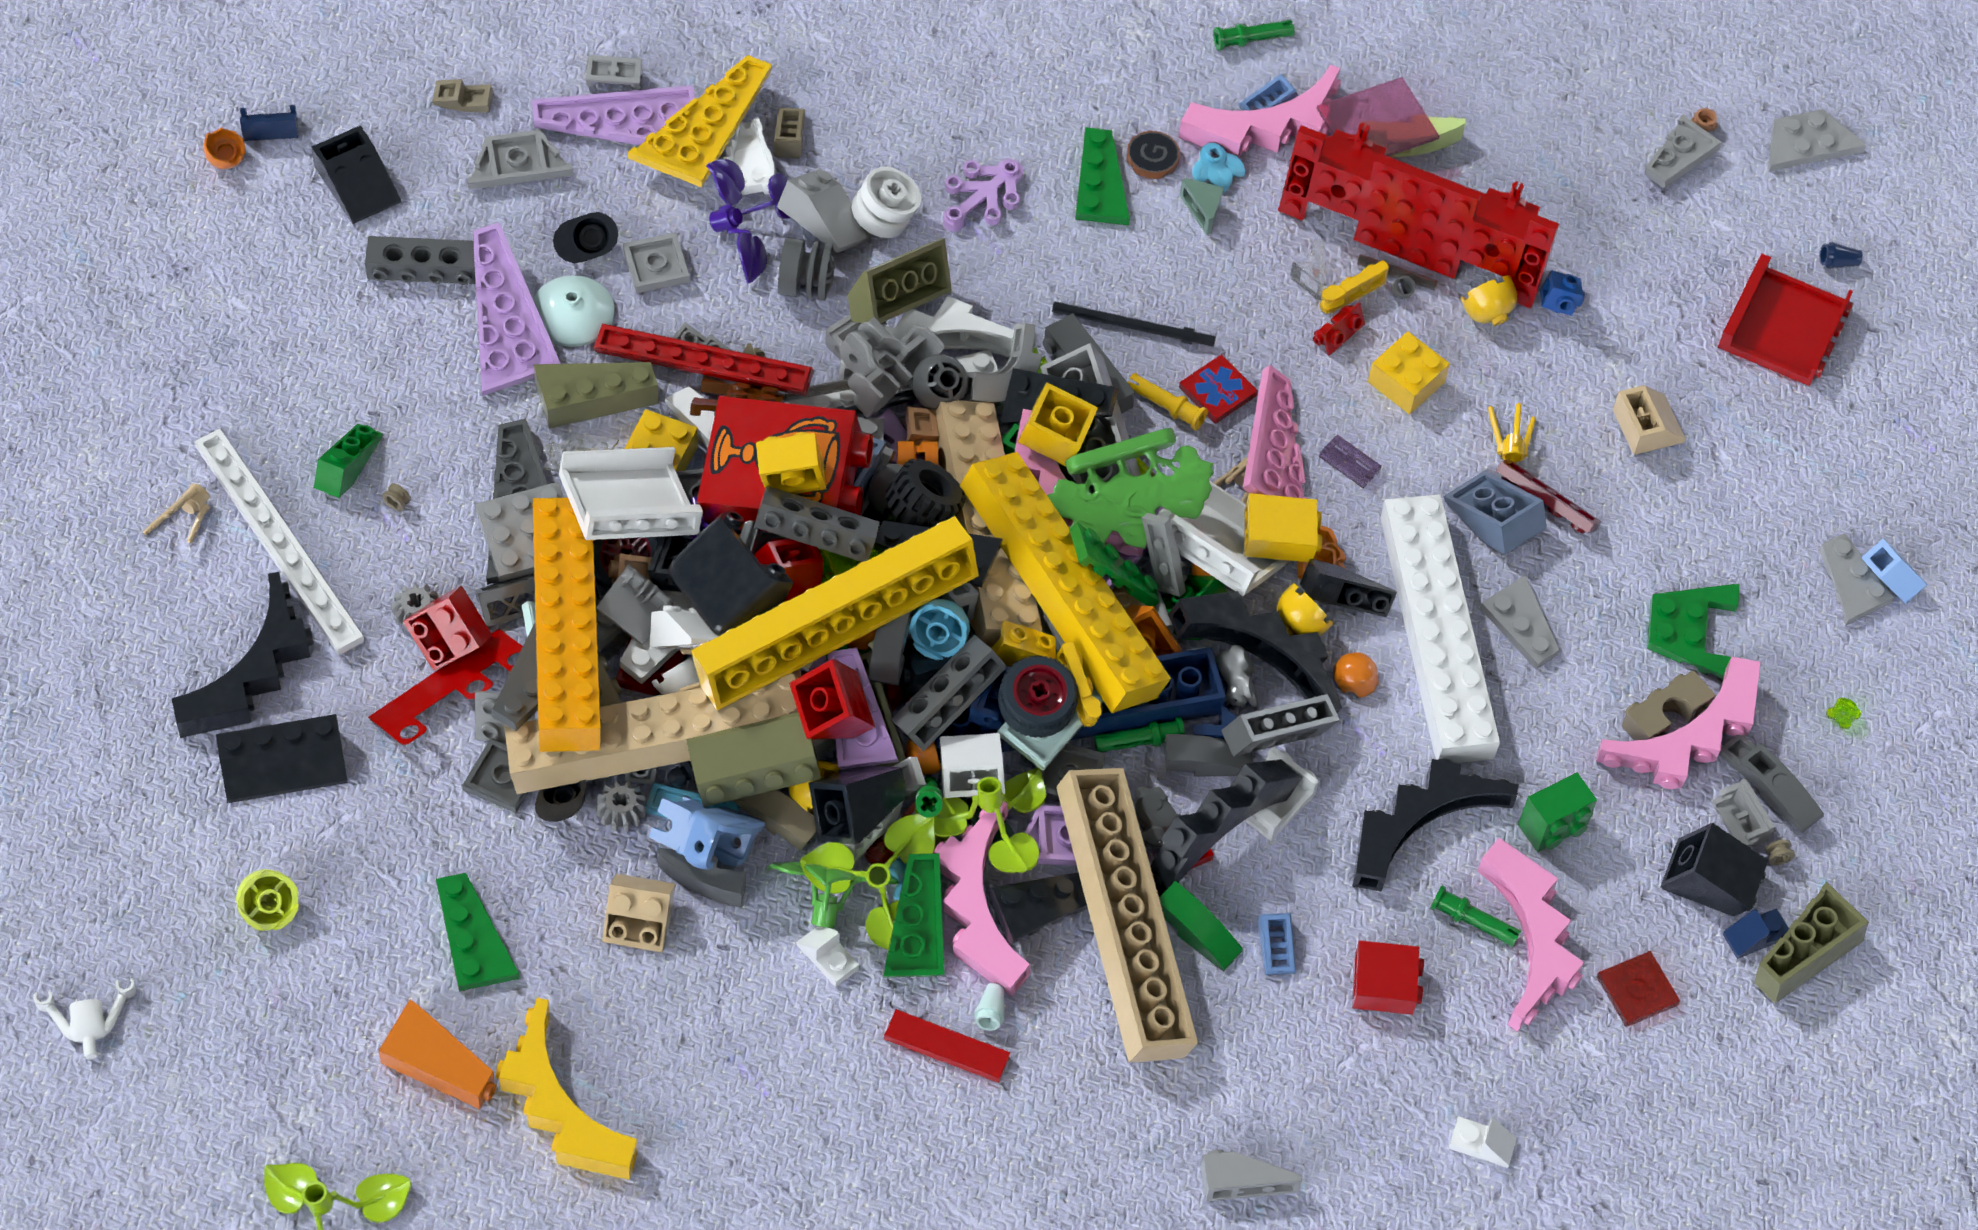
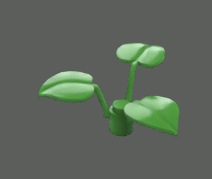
M774 862L767 865V870L775 868L788 874L805 876L800 862ZM805 864L804 868L825 886V892L820 893L818 898V888L812 884L813 898L811 905H814L811 924L825 928H835L838 911H843L844 903L856 883L866 882L865 877H857L850 872L837 868H828L818 864ZM891 877L888 884H895L896 886L899 883ZM851 880L849 888L843 893L840 901L837 902L838 897L830 894L831 884L836 881Z

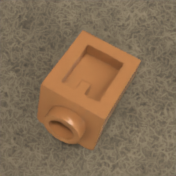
M908 407L905 413L908 435L906 441H913L915 445H920L922 441H937L939 435L935 410Z
M628 554L615 555L614 560H610L608 567V577L612 578V585L628 564L646 579L650 580L648 568L652 557Z

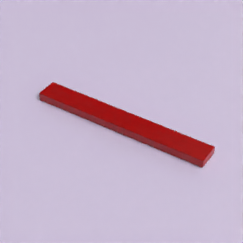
M603 323L594 345L595 352L640 362H651L654 365L759 387H775L779 391L802 396L807 395L814 374V369L810 366Z

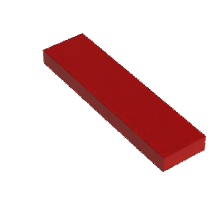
M895 1009L884 1034V1040L997 1083L1000 1082L1011 1053Z

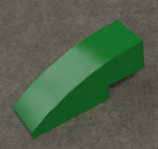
M1175 881L1159 897L1164 919L1178 930L1177 936L1223 972L1242 953L1243 948L1226 927L1178 882Z

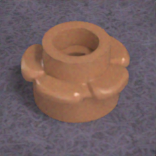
M1708 108L1699 109L1691 120L1707 132L1710 130L1714 131L1718 125L1716 113Z

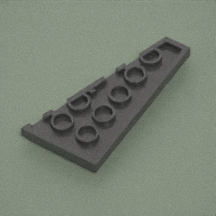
M527 419L498 425L493 499L547 485ZM489 550L486 575L487 585L500 582Z
M596 609L598 654L623 630ZM536 621L492 709V717L515 732L538 711Z

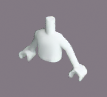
M130 978L131 985L127 989H122L119 980L116 981L115 986L118 995L106 1021L103 1016V1003L98 999H87L71 1003L69 1005V1025L64 1016L55 1007V1001L50 990H48L49 998L44 1002L39 1001L37 992L34 993L33 998L38 1010L48 1012L67 1039L74 1042H83L84 1058L91 1060L97 1057L96 1040L104 1038L106 1034L111 1032L126 999L132 998L135 995L136 986L133 978Z

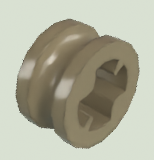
M392 483L388 487V491L382 494V499L390 508L401 512L405 508V504L411 501V496L403 487Z
M1777 840L1765 848L1766 854L1770 855L1769 862L1771 865H1782L1795 858L1794 850L1790 849L1792 847L1790 840Z

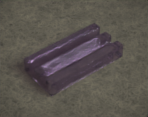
M1338 434L1320 451L1319 455L1322 460L1363 489L1367 486L1368 481L1371 482L1374 475L1381 471L1382 467ZM1335 446H1338L1340 449L1345 451L1347 455L1338 450ZM1356 460L1359 461L1361 464H1363L1364 466H1366V467H1367L1368 469H1370V470L1368 471L1367 469H1365L1364 467H1362L1361 465H1359V464L1356 462Z

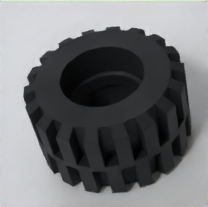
M911 459L905 462L885 491V499L888 501L889 508L902 523L930 528L942 521H946L954 516L956 517L966 500L964 497L965 493L960 488L959 482L941 466L923 459Z

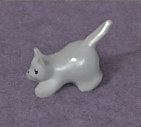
M1236 644L1229 650L1222 651L1217 656H1214L1218 672L1228 685L1227 693L1225 694V706L1244 707L1246 702L1249 701L1253 707H1257L1258 696L1256 688L1249 677L1250 674L1255 673L1253 660L1247 655L1245 649Z

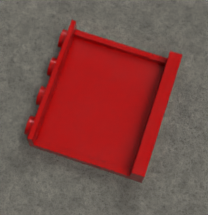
M1761 253L1722 333L1717 348L1810 386L1814 376L1820 378L1826 365L1822 361L1823 357L1829 358L1835 346V342L1831 341L1832 337L1838 338L1845 323L1840 321L1842 316L1848 318L1854 303L1849 300L1853 291L1849 289L1845 299L1769 268L1768 265L1771 257Z

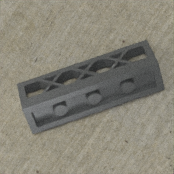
M534 574L474 589L487 627L524 617L522 609L515 606L514 603L519 595L523 593H529L535 597V593L532 592L535 590ZM595 581V598H597L599 593ZM512 597L510 602L505 600V598ZM499 600L508 605L502 616L490 619L487 603ZM512 608L517 610V612L509 613Z

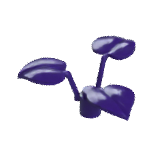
M716 160L708 163L706 166L711 172L718 193L726 205L719 207V210L712 211L709 216V222L712 229L717 233L727 230L728 234H739L737 248L747 284L752 283L766 268V249L758 236L752 237L749 230L738 229L737 227L743 221L742 215L773 205L779 218H791L777 208L789 179L782 173L772 175L768 182V191L772 200L740 211L732 206L738 204L743 198L741 193L745 188L743 173L740 167L731 160Z

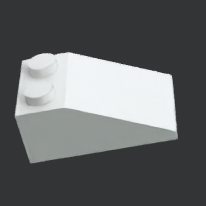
M663 606V611L651 613L650 647L692 649L720 636L710 629L695 608H689L688 613L681 612L680 606Z

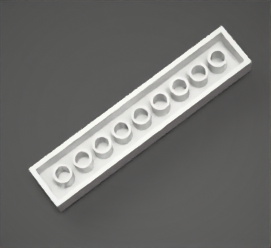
M1441 494L1386 499L1380 519L1435 759H1449L1454 763L1494 760L1500 741Z

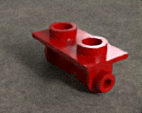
M1358 302L1355 306L1342 307L1331 318L1332 324L1326 323L1314 332L1313 342L1318 346L1321 344L1325 345L1328 356L1365 325L1361 303Z

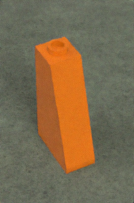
M409 999L378 1050L381 1064L477 1109H481L485 1100L489 1102L492 1099L497 1088L493 1070L416 1002Z

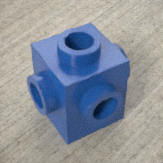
M1553 270L1549 272L1539 290L1542 308L1570 316L1573 315L1577 306L1580 307L1585 298L1581 278Z

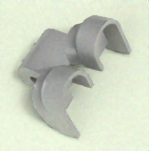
M875 317L859 325L858 332L849 333L839 349L842 361L854 372L847 383L849 388L856 394L854 398L856 407L867 418L872 417L893 398L901 385L904 388L912 385L913 373L918 364L929 356L940 354L945 348V344L928 327L914 325L902 341L893 337ZM883 358L894 365L891 369L893 377L879 363Z

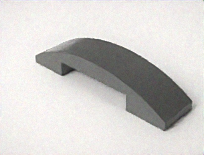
M914 610L876 629L870 663V681L899 686L905 662L903 652Z

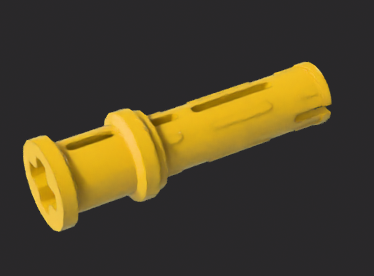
M1133 373L1130 376V379L1139 383V385H1136L1130 381L1127 382L1134 392L1168 410L1171 418L1183 420L1190 424L1191 429L1197 431L1203 425L1208 414L1207 408H1199L1188 402V398L1185 396L1176 397L1139 376L1137 373Z

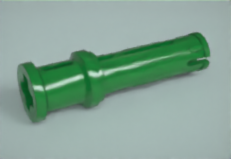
M1291 19L1253 26H1245L1239 23L1235 27L1221 29L1220 26L1214 27L1213 40L1216 49L1220 51L1224 47L1237 45L1239 48L1244 47L1247 43L1253 41L1294 36L1295 28Z
M1176 717L1175 721L1163 723L1151 721L1148 726L1094 735L1096 751L1102 753L1150 744L1155 747H1161V744L1165 742L1166 734H1185L1182 718Z
M931 776L924 778L926 785L917 791L915 802L918 813L927 818L938 815L943 806V796L939 789V782H935L936 778Z
M1441 885L1430 907L1431 910L1437 909L1453 917V921L1456 923H1460L1462 920L1511 947L1514 946L1521 932L1520 929L1470 904L1469 898H1460L1446 891V887Z

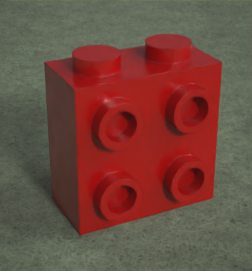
M1359 940L1354 958L1352 1008L1413 1015L1416 1004H1421L1423 998V986L1418 985V976H1423L1424 958H1419V946Z

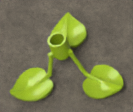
M1039 767L1023 772L1004 782L1005 794L1002 793L1001 783L997 778L985 777L977 783L978 795L972 797L973 803L970 810L967 803L960 798H943L942 809L938 815L934 816L936 836L948 838L951 835L954 837L964 833L967 829L966 819L973 817L979 805L987 813L995 812L1003 838L1002 841H998L990 847L989 860L991 864L998 870L1012 873L1026 872L1037 865L1039 860L1037 842L1033 837L1022 832L1016 833L1009 838L1000 807L1004 801L1008 805V810L1013 807L1018 812L1026 813L1034 811L1044 804L1046 788Z
M921 814L903 817L891 824L885 833L884 844L895 853L885 864H873L867 871L851 870L855 861L852 852L841 843L830 842L820 845L809 854L803 856L800 859L802 870L808 880L823 892H825V886L804 868L805 864H818L828 868L845 870L857 877H865L870 887L879 889L883 907H876L868 914L866 932L872 942L888 950L899 901L888 904L885 886L891 877L888 868L898 857L906 864L909 854L933 853L935 848L934 817L927 818ZM850 880L832 883L830 894L845 892L850 886Z
M266 1164L264 1168L265 1191L272 1206L281 1213L294 1214L303 1207L305 1202L311 1213H313L318 1230H324L321 1216L327 1214L332 1209L334 1200L356 1209L363 1207V1214L369 1221L376 1223L390 1221L402 1211L412 1186L411 1180L399 1174H376L364 1179L357 1186L356 1196L359 1202H355L339 1195L336 1191L329 1192L327 1187L318 1181L315 1171L306 1164Z

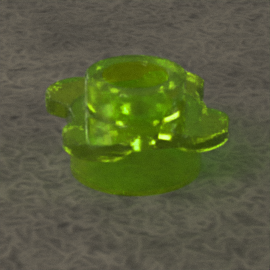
M1841 697L1836 700L1833 707L1827 709L1826 715L1829 719H1834L1839 723L1840 728L1849 729L1851 723L1855 719L1860 718L1861 711L1852 700Z

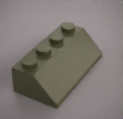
M945 238L934 240L863 271L847 295L851 322L864 323L875 317L882 323L951 292L952 286Z
M798 712L686 739L703 807L821 779L813 740L806 739Z

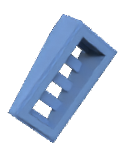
M1280 74L1239 103V107L1243 111L1252 110L1250 108L1252 105H1255L1258 109L1274 107L1298 97V93L1289 81ZM1280 91L1284 93L1281 96L1278 94ZM1273 96L1275 100L1272 102L1268 97ZM1264 100L1267 106L1263 107L1260 101Z
M1291 913L1261 914L1258 917V928L1265 975L1295 974L1296 965ZM1282 926V931L1269 932V927ZM1270 938H1284V942L1270 943ZM1270 949H1285L1286 954H1271ZM1271 960H1287L1288 966H1272Z

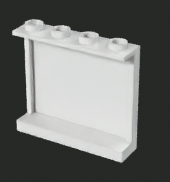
M674 447L563 452L559 477L585 540L698 535L703 510L700 504L690 505L673 466Z
M1209 481L1212 491L1209 494V498L1204 501V508L1197 519H1190L1175 515L1171 519L1172 525H1176L1178 528L1174 533L1175 542H1177L1178 551L1181 556L1234 591H1238L1240 595L1245 596L1290 563V561L1244 556V509L1246 504ZM1164 508V509H1162L1161 511H1159L1158 515H1159L1162 511H1168V512H1170V511H1169L1168 509Z

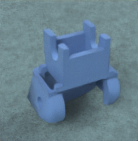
M683 796L682 801L676 802L662 798L657 812L672 821V829L666 832L652 827L649 837L676 850L678 854L684 855L687 862L695 868L713 869L715 862L711 861L713 854L725 865L740 866L750 854L757 833L764 830L765 822L728 807H703L702 803L688 796ZM736 837H738L741 840V845L739 848H737L734 845V839Z

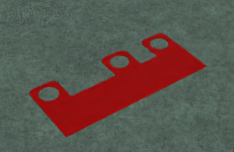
M497 629L481 647L441 667L368 718L400 744L407 745L427 731V727L415 718L417 715L455 689L467 699H475V693L467 692V686L473 681L481 680L485 683L481 691L490 689L493 686V682L481 672L495 662L511 671L514 665H509L507 660L512 654L520 653L523 646L502 630ZM411 725L418 727L419 730L415 736L407 739L400 736V732L405 727Z

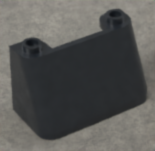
M734 511L721 513L672 560L668 568L670 577L710 629L718 635H722L726 631L736 628L750 621L755 616L761 615L783 603L794 584L782 566L776 563L761 564L738 535L741 534L745 522L744 518Z

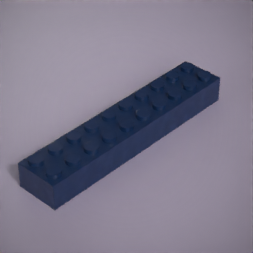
M1212 647L1156 656L1171 678L1157 699L1111 713L1103 701L1100 706L1102 708V715L1097 719L1096 724L1091 727L1083 725L1071 740L1148 726L1151 721L1163 723L1175 721L1176 717H1181L1182 721L1219 715L1221 705L1224 706L1226 696ZM971 704L934 740L940 763V737L998 732L997 730L969 722ZM1000 737L1002 752L1016 750Z

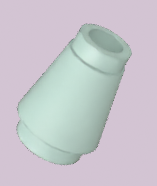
M990 983L986 986V990L974 1012L976 1024L981 1029L988 1031L997 1030L1004 1022V987L1000 984Z

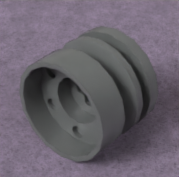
M786 237L779 269L778 294L797 297L800 287L803 285L806 286L807 299H812L814 289L817 287L818 300L826 301L828 291L833 283L835 271L833 243L826 242L822 255L819 254V241L814 242L811 253L806 252L804 239Z

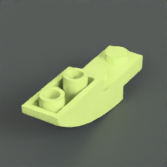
M1412 116L1410 125L1368 122L1365 123L1364 128L1367 124L1370 126L1367 139L1387 148L1385 156L1406 157L1437 151L1462 139L1466 118Z

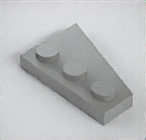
M1682 114L1678 120V125L1674 130L1670 131L1664 145L1659 147L1647 164L1645 175L1665 189L1721 150V141Z
M1845 533L1821 544L1819 551L1828 577L1834 584L1837 603L1842 607L1845 626L1892 603L1894 599L1892 593L1862 559L1863 556Z
M1526 575L1481 603L1480 609L1535 669L1558 656L1560 649Z

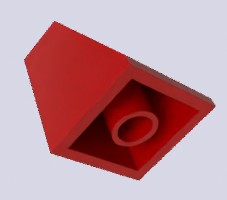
M831 659L789 683L806 739H854L875 728L858 671L840 661Z

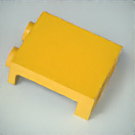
M1005 620L1001 624V637L991 649L1008 666H1012L1017 661L1026 657L1029 658L1030 656H1047V658L1056 659V638Z

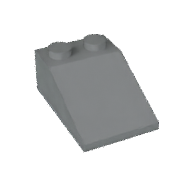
M818 169L787 181L777 208L825 244L826 242L833 243L835 252H842L865 243L871 238L870 233L862 228L854 218L850 199L841 184L833 179L830 173Z

